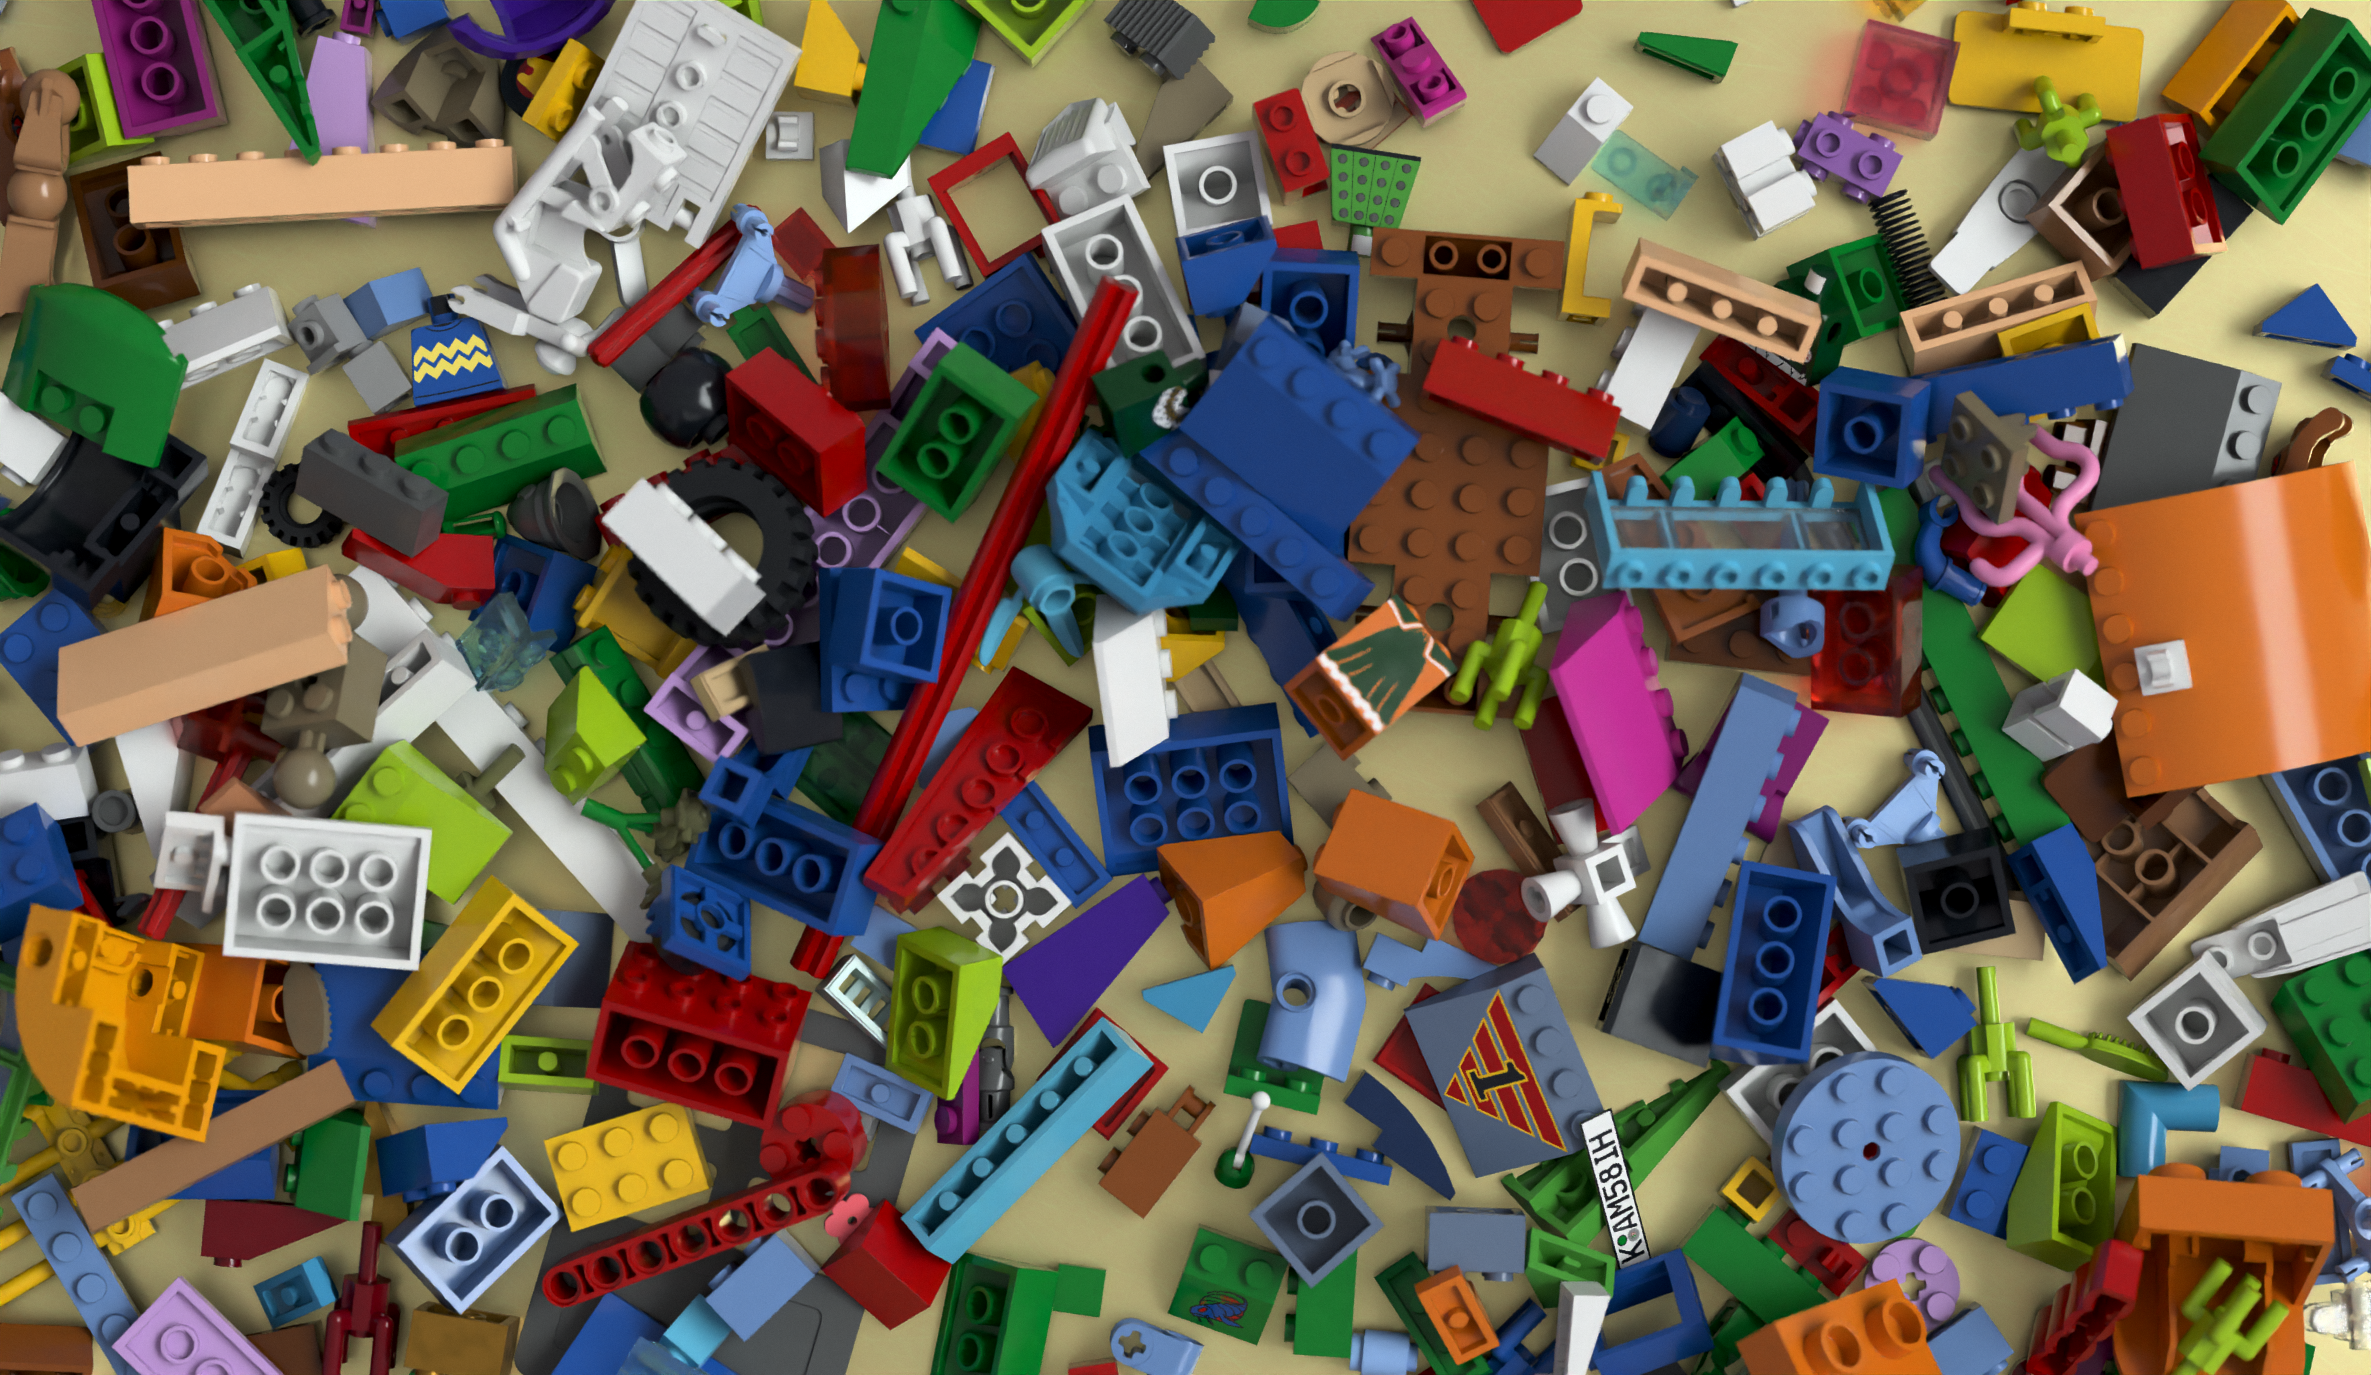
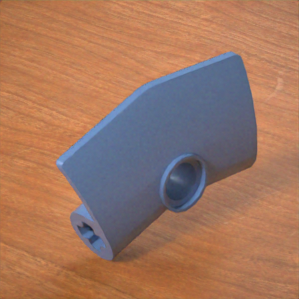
M1327 920L1283 923L1266 928L1264 934L1273 996L1256 1057L1257 1061L1267 1067L1288 1072L1297 1071L1299 1067L1344 1083L1347 1079L1366 1006L1356 931L1344 932L1337 930ZM1290 988L1298 989L1305 994L1307 1002L1301 1006H1293L1286 1002L1283 992Z

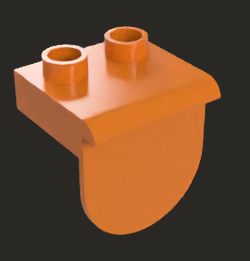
M2186 1163L2163 1164L2151 1169L2148 1175H2138L2114 1232V1240L2126 1241L2134 1248L2144 1252L2134 1310L2127 1317L2116 1321L2115 1330L2112 1333L2113 1354L2119 1374L2171 1375L2185 1357L2177 1349V1344L2193 1325V1322L2181 1313V1304L2217 1257H2220L2230 1264L2233 1270L2205 1305L2206 1307L2214 1311L2218 1305L2221 1306L2247 1272L2258 1279L2262 1285L2258 1289L2261 1297L2241 1321L2242 1324L2238 1328L2243 1335H2247L2274 1299L2284 1304L2290 1312L2253 1359L2243 1360L2231 1352L2214 1375H2303L2305 1366L2303 1305L2335 1243L2332 1189L2302 1187V1180L2297 1175L2279 1170L2254 1173L2248 1176L2243 1183L2206 1180V1173L2201 1168ZM2200 1369L2199 1372H2198L2196 1375H2211V1374H2208L2207 1372H2205V1371H2203L2202 1369Z
M1896 1278L1773 1322L1736 1343L1751 1375H1942L1926 1342L1927 1330L1924 1318L1919 1309L1910 1300L1905 1298Z

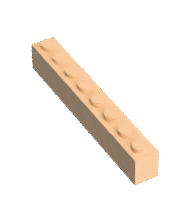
M482 139L475 141V148L461 149L456 148V142L450 141L428 143V150L409 151V146L406 144L381 145L380 153L361 154L360 147L332 148V155L321 156L318 163L314 166L306 160L300 149L284 151V158L265 159L264 152H240L236 154V160L218 161L217 155L196 154L188 156L189 163L170 164V158L145 157L141 158V165L127 166L130 224L137 229L504 210L518 193L517 153L512 146H504V140Z

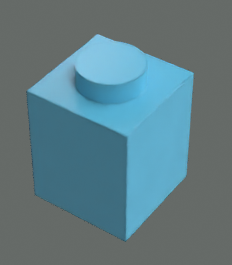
M700 1293L666 1330L655 1347L661 1352L660 1357L663 1362L677 1373L684 1371L687 1375H695L732 1331V1328L705 1301L706 1298Z

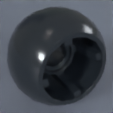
M690 347L684 350L661 370L642 393L639 399V406L646 426L663 443L677 449L690 450L702 441L712 446L729 431L725 375L732 371L733 368L717 353L705 348Z

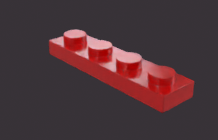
M535 383L424 405L422 407L349 420L347 427L352 440L378 454L387 456L392 462L396 463L394 459L395 441L535 397L537 392Z

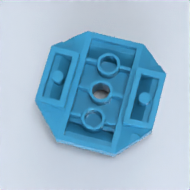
M1090 428L1086 430L1046 486L1051 512V553L1137 616L1167 607L1203 603L1211 594L1243 544L1241 540L1143 456L1136 453L1125 459L1113 438H1103L1101 432Z

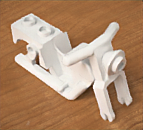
M618 96L611 97L600 111L593 105L585 110L495 220L492 233L519 289L497 280L490 274H482L474 280L480 285H485L488 289L487 292L484 289L472 288L469 285L462 284L454 287L451 291L458 296H463L465 302L463 303L461 300L453 298L448 300L449 306L456 313L466 314L512 335L525 336L529 334L538 338L539 340L535 344L537 361L543 369L554 375H571L576 369V356L584 357L588 355V346L628 311L623 307L614 309L595 330L585 321L574 317L584 310L602 273L601 264L588 258L585 254L584 234L587 228L599 233L604 231L609 233L622 228L626 224L631 228L637 226L651 211L652 207L648 202L657 192L659 194L664 193L679 178L680 173L676 169L688 156L677 145L675 137L669 131L653 122L630 132L627 136L633 147L634 161L631 168L623 147V134L615 126L629 109V106L625 100ZM601 152L603 153L604 158H605V160H606V163H607V165H608L609 171H610L611 176H612V179H613V181H614V185H613V183H612L611 177H610V175H609L608 169H607V167H606V164H605V162H604V159H603V156H602ZM582 165L591 188L571 180Z

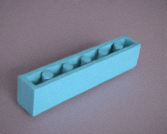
M1102 1017L901 1219L927 1251L954 1264L1154 1065L1153 1062L1125 1031Z

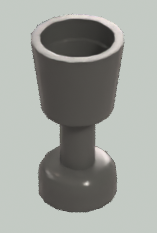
M131 788L123 789L122 791H104L93 802V820L102 830L131 835L144 831Z

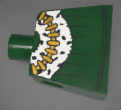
M1163 350L1152 351L1091 376L1103 423L1125 459L1135 455L1178 428L1191 412L1187 394L1210 383L1208 375L1197 357L1174 368Z

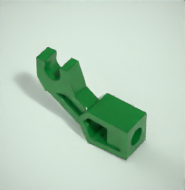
M1728 1300L1708 1325L1715 1348L1699 1354L1691 1375H1727L1724 1370L1725 1366H1730L1742 1356L1736 1343L1761 1330L1765 1323L1742 1302Z

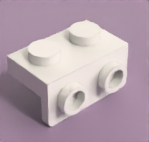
M165 811L154 870L153 887L202 892L201 912L211 913L214 897H223L226 868L221 867V865L229 866L231 861L232 837L224 836L225 816Z

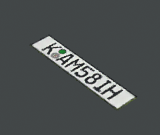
M1609 1108L1580 1122L1579 1125L1616 1262L1620 1270L1651 1259V1254L1613 1112Z

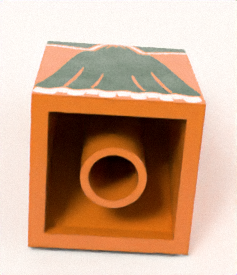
M1395 594L1287 682L1283 688L1344 762L1458 668L1451 661L1447 648L1441 642L1434 640L1420 623V617L1416 610L1408 603L1403 602Z

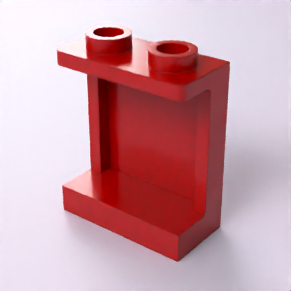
M1292 88L1254 102L1252 106V120L1283 205L1286 206L1327 191L1329 187L1326 179L1329 178V170L1299 89Z

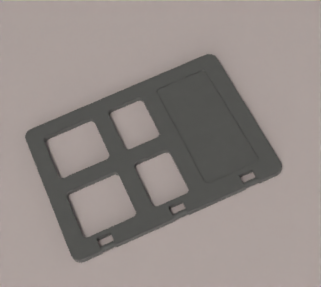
M808 1009L800 1041L842 1054L851 1052L873 1063L885 1066L886 1050L851 1021ZM600 1082L599 1096H591L582 1127L633 1112L643 1107L630 1103L628 1100L629 1090ZM732 1120L730 1128L725 1131L695 1123L706 1161L713 1164L717 1170L708 1202L748 1188L749 1182L753 1178L772 1179L769 1173L762 1168L759 1158L764 1129ZM881 1120L868 1165L863 1171L854 1170L850 1174V1190L843 1200L846 1201L853 1193H861L868 1199L869 1207L875 1208L883 1198H886L893 1206H896L917 1134H912ZM833 1190L825 1195H833ZM562 1199L560 1200L559 1209L564 1215L552 1227L514 1355L515 1366L521 1374L551 1375L604 1296L601 1295L571 1307L562 1308L555 1306L543 1294L542 1282L547 1271L570 1253L651 1223L622 1216L572 1232ZM732 1209L730 1210V1215L734 1223L737 1224L741 1212ZM853 1216L851 1219V1223L855 1220V1217ZM701 1230L696 1235H690L695 1241H705ZM646 1241L645 1244L648 1252L654 1257L662 1258L659 1246L654 1242ZM732 1247L612 1292L669 1328L699 1293L707 1298L714 1292L708 1283L728 1264L734 1261L740 1267L748 1257L742 1250ZM604 1256V1264L607 1269L614 1273H620L617 1262L611 1257ZM562 1272L565 1284L577 1289V1281L574 1276L567 1272ZM817 1273L745 1342L732 1329L729 1336L711 1356L740 1375H846L865 1308L830 1277Z

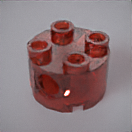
M1497 868L1480 871L1465 880L1450 913L1453 933L1465 950L1480 960L1503 964L1518 961L1535 949L1544 937L1548 921L1540 922L1529 913L1523 902L1521 884L1527 877L1519 872Z

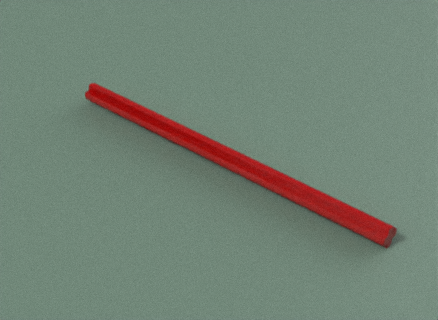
M1103 275L951 606L937 683H916L853 821L852 828L886 843L889 841L981 641L986 626L1011 575L1012 562L1023 549L1047 496L1046 486L1060 468L1094 394L1095 389L1091 376L1104 371L1140 292L1135 288L1109 276ZM806 925L789 963L795 969L805 971L814 978L825 979L845 936H831Z

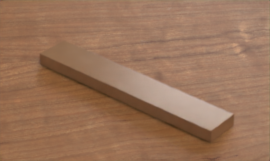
M332 1059L210 1120L205 1143L175 1137L71 1189V1192L91 1233L96 1234L357 1104L337 1061Z

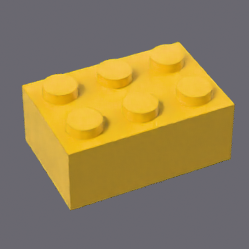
M664 1101L544 1140L572 1232L702 1192L714 1186L691 1109Z

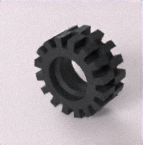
M300 463L287 464L283 470H276L271 475L272 480L269 484L265 483L262 491H265L263 499L259 501V507L263 508L262 521L268 525V531L274 537H277L287 545L309 549L319 548L321 544L327 545L333 541L332 538L336 534L340 535L344 530V527H342L344 520L322 509L320 516L311 523L300 524L294 521L289 515L287 504L290 495L295 490Z

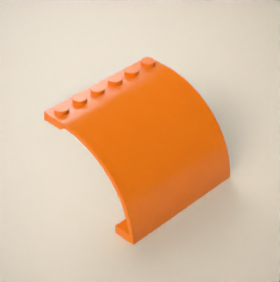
M2354 460L2244 483L2074 514L2077 532L2091 542V555L2098 560L2096 569L2091 574L2085 576L2107 692L2118 700L2112 719L2127 798L2269 774L2371 751V547ZM2184 639L2193 687L2143 696L2134 648Z

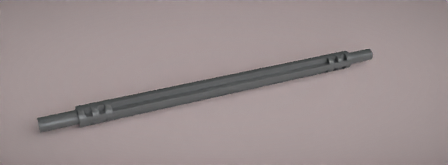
M1804 462L1791 477L1796 482L1801 480L1807 481L1809 483L1810 496L1815 480L1806 462ZM1810 523L1823 550H1854L1842 524ZM1844 590L1922 747L1934 752L1945 765L1944 775L1939 773L1941 777L1939 781L1965 832L1989 826L1998 846L2007 891H2021L2012 874L2013 870L2006 859L2008 853L1875 590Z

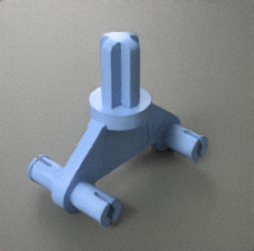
M743 203L734 205L733 208L738 213L731 211L730 216L736 222L739 232L743 235L713 292L704 291L701 287H697L691 292L693 297L690 295L686 297L687 302L692 306L694 315L703 322H711L716 327H722L727 323L722 317L729 319L730 313L745 306L754 304L757 301L766 304L771 300L798 313H804L813 305L815 292L811 287L784 275L783 268L777 264L770 235H774V229L768 223L766 215L758 208L748 207Z
M1924 748L1909 749L1908 751L1911 755L1905 753L1903 760L1912 774L1868 820L1862 817L1851 816L1842 818L1845 821L1843 824L1857 848L1864 847L1870 849L1874 846L1899 843L1912 845L1948 836L1939 827L1941 819L1935 813L1937 811L1938 781L1941 778L1939 773L1944 775L1945 765L1934 752Z
M2356 1148L2350 1149V1151L2334 1160L2325 1158L2316 1164V1171L2301 1179L2302 1187L2319 1189L2327 1187L2332 1189V1193L2358 1245L2355 1256L2335 1266V1273L2341 1272L2337 1277L2344 1284L2349 1283V1281L2366 1271L2371 1274V1197L2365 1196L2346 1176L2365 1164L2364 1159L2360 1158L2358 1160L2362 1155Z

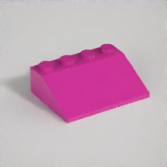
M1625 590L1570 604L1549 669L1612 836L1621 834L1680 776L1684 757L1689 755L1686 734L1682 728H1676L1672 718L1674 706L1671 694L1667 688H1661L1657 677L1659 672L1657 656L1652 647L1646 648L1643 640L1641 613L1636 605H1630Z

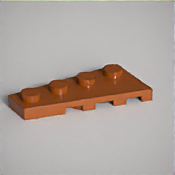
M1639 452L1596 470L1602 472L1608 499H1623L1627 480L1635 475L1643 476L1646 480L1648 488L1646 500H1669L1670 490ZM1615 521L1627 548H1661L1655 522ZM1673 522L1680 549H1712L1704 539L1706 535L1695 522ZM1646 588L1674 647L1754 613L1762 606L1752 593L1749 595L1745 589Z

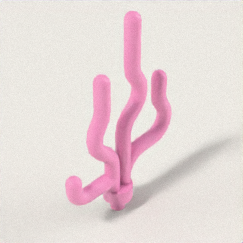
M2030 423L2038 427L2036 437L2029 440L2031 444L2054 459L2072 461L2079 464L2081 472L2055 499L2051 510L2024 489L2023 475L2015 507L2029 519L2013 517V520L2000 525H1996L1989 517L1981 513L1969 496L1945 475L1941 465L1931 467L1928 474L1929 479L1958 503L1962 520L1972 531L1988 537L2020 536L2031 543L2015 559L2002 568L1992 566L1983 558L1972 560L1970 571L1976 578L1989 586L2003 587L2011 585L2021 579L2046 556L2068 573L2079 570L2084 575H2089L2096 569L2098 560L2091 555V542L2074 530L2068 520L2072 508L2098 482L2100 475L2099 460L2091 449L2080 443L2059 440L2038 424Z

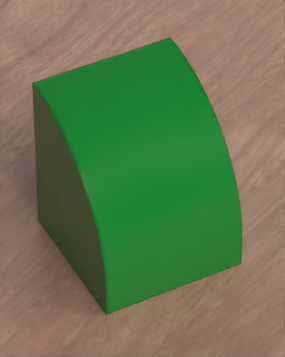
M1257 0L1248 17V25L1270 34L1290 33L1305 26L1313 19L1319 10L1320 1Z

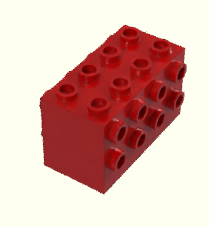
M629 940L602 1000L585 1078L770 1131L794 1068L813 992L799 989L791 983H778L754 976L751 973L742 982L711 968L702 975L693 977L684 975L669 967L659 956L652 943H638Z

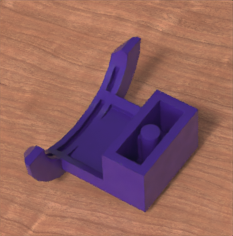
M490 0L499 17L505 36L481 29L472 22L468 14L446 24V27L459 43L469 50L486 57L503 60L533 58L563 48L569 38L577 40L591 31L609 13L616 0Z

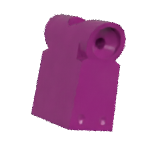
M1741 672L1699 750L1681 768L1680 776L1668 787L1692 801L1744 672ZM1797 701L1794 708L1802 711L1792 738L1783 735L1777 749L1778 752L1784 754L1780 769L1774 781L1765 778L1759 794L1766 796L1767 799L1757 824L1748 820L1744 830L1768 844H1771L1774 839L1785 797L1791 790L1830 719Z

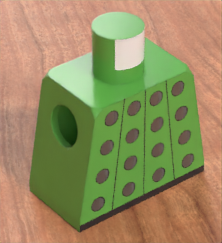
M1332 143L1330 152L1331 225L1350 228L1346 251H1357L1358 257L1371 258L1373 227L1399 229L1421 163V157Z

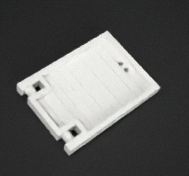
M636 0L578 119L589 106L593 105L600 111L611 97L618 96L625 100L629 109L615 126L623 134V147L631 168L634 157L633 147L627 138L630 132L655 122L659 127L666 129L675 137L677 145L688 156L676 169L680 176L675 183L664 193L659 194L657 192L648 202L652 209L645 219L666 231L675 224L688 231L684 241L699 249L706 242L803 50L718 0ZM601 152V154H602V156H603V159H604V162H605V164H606V167H607V169H608L609 175H610V177H611L612 183H613V185H614V181H613V179H612V176H611V173H610V171H609L608 165H607V163H606V160H605V158H604L603 153ZM587 179L586 184L590 186L589 180ZM687 200L700 207L698 214L684 207Z

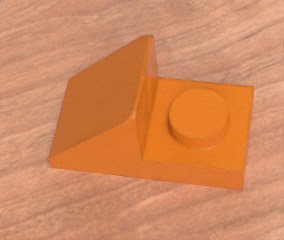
M1458 1264L1414 1285L1418 1298L1457 1366L1500 1346L1472 1281L1466 1280Z

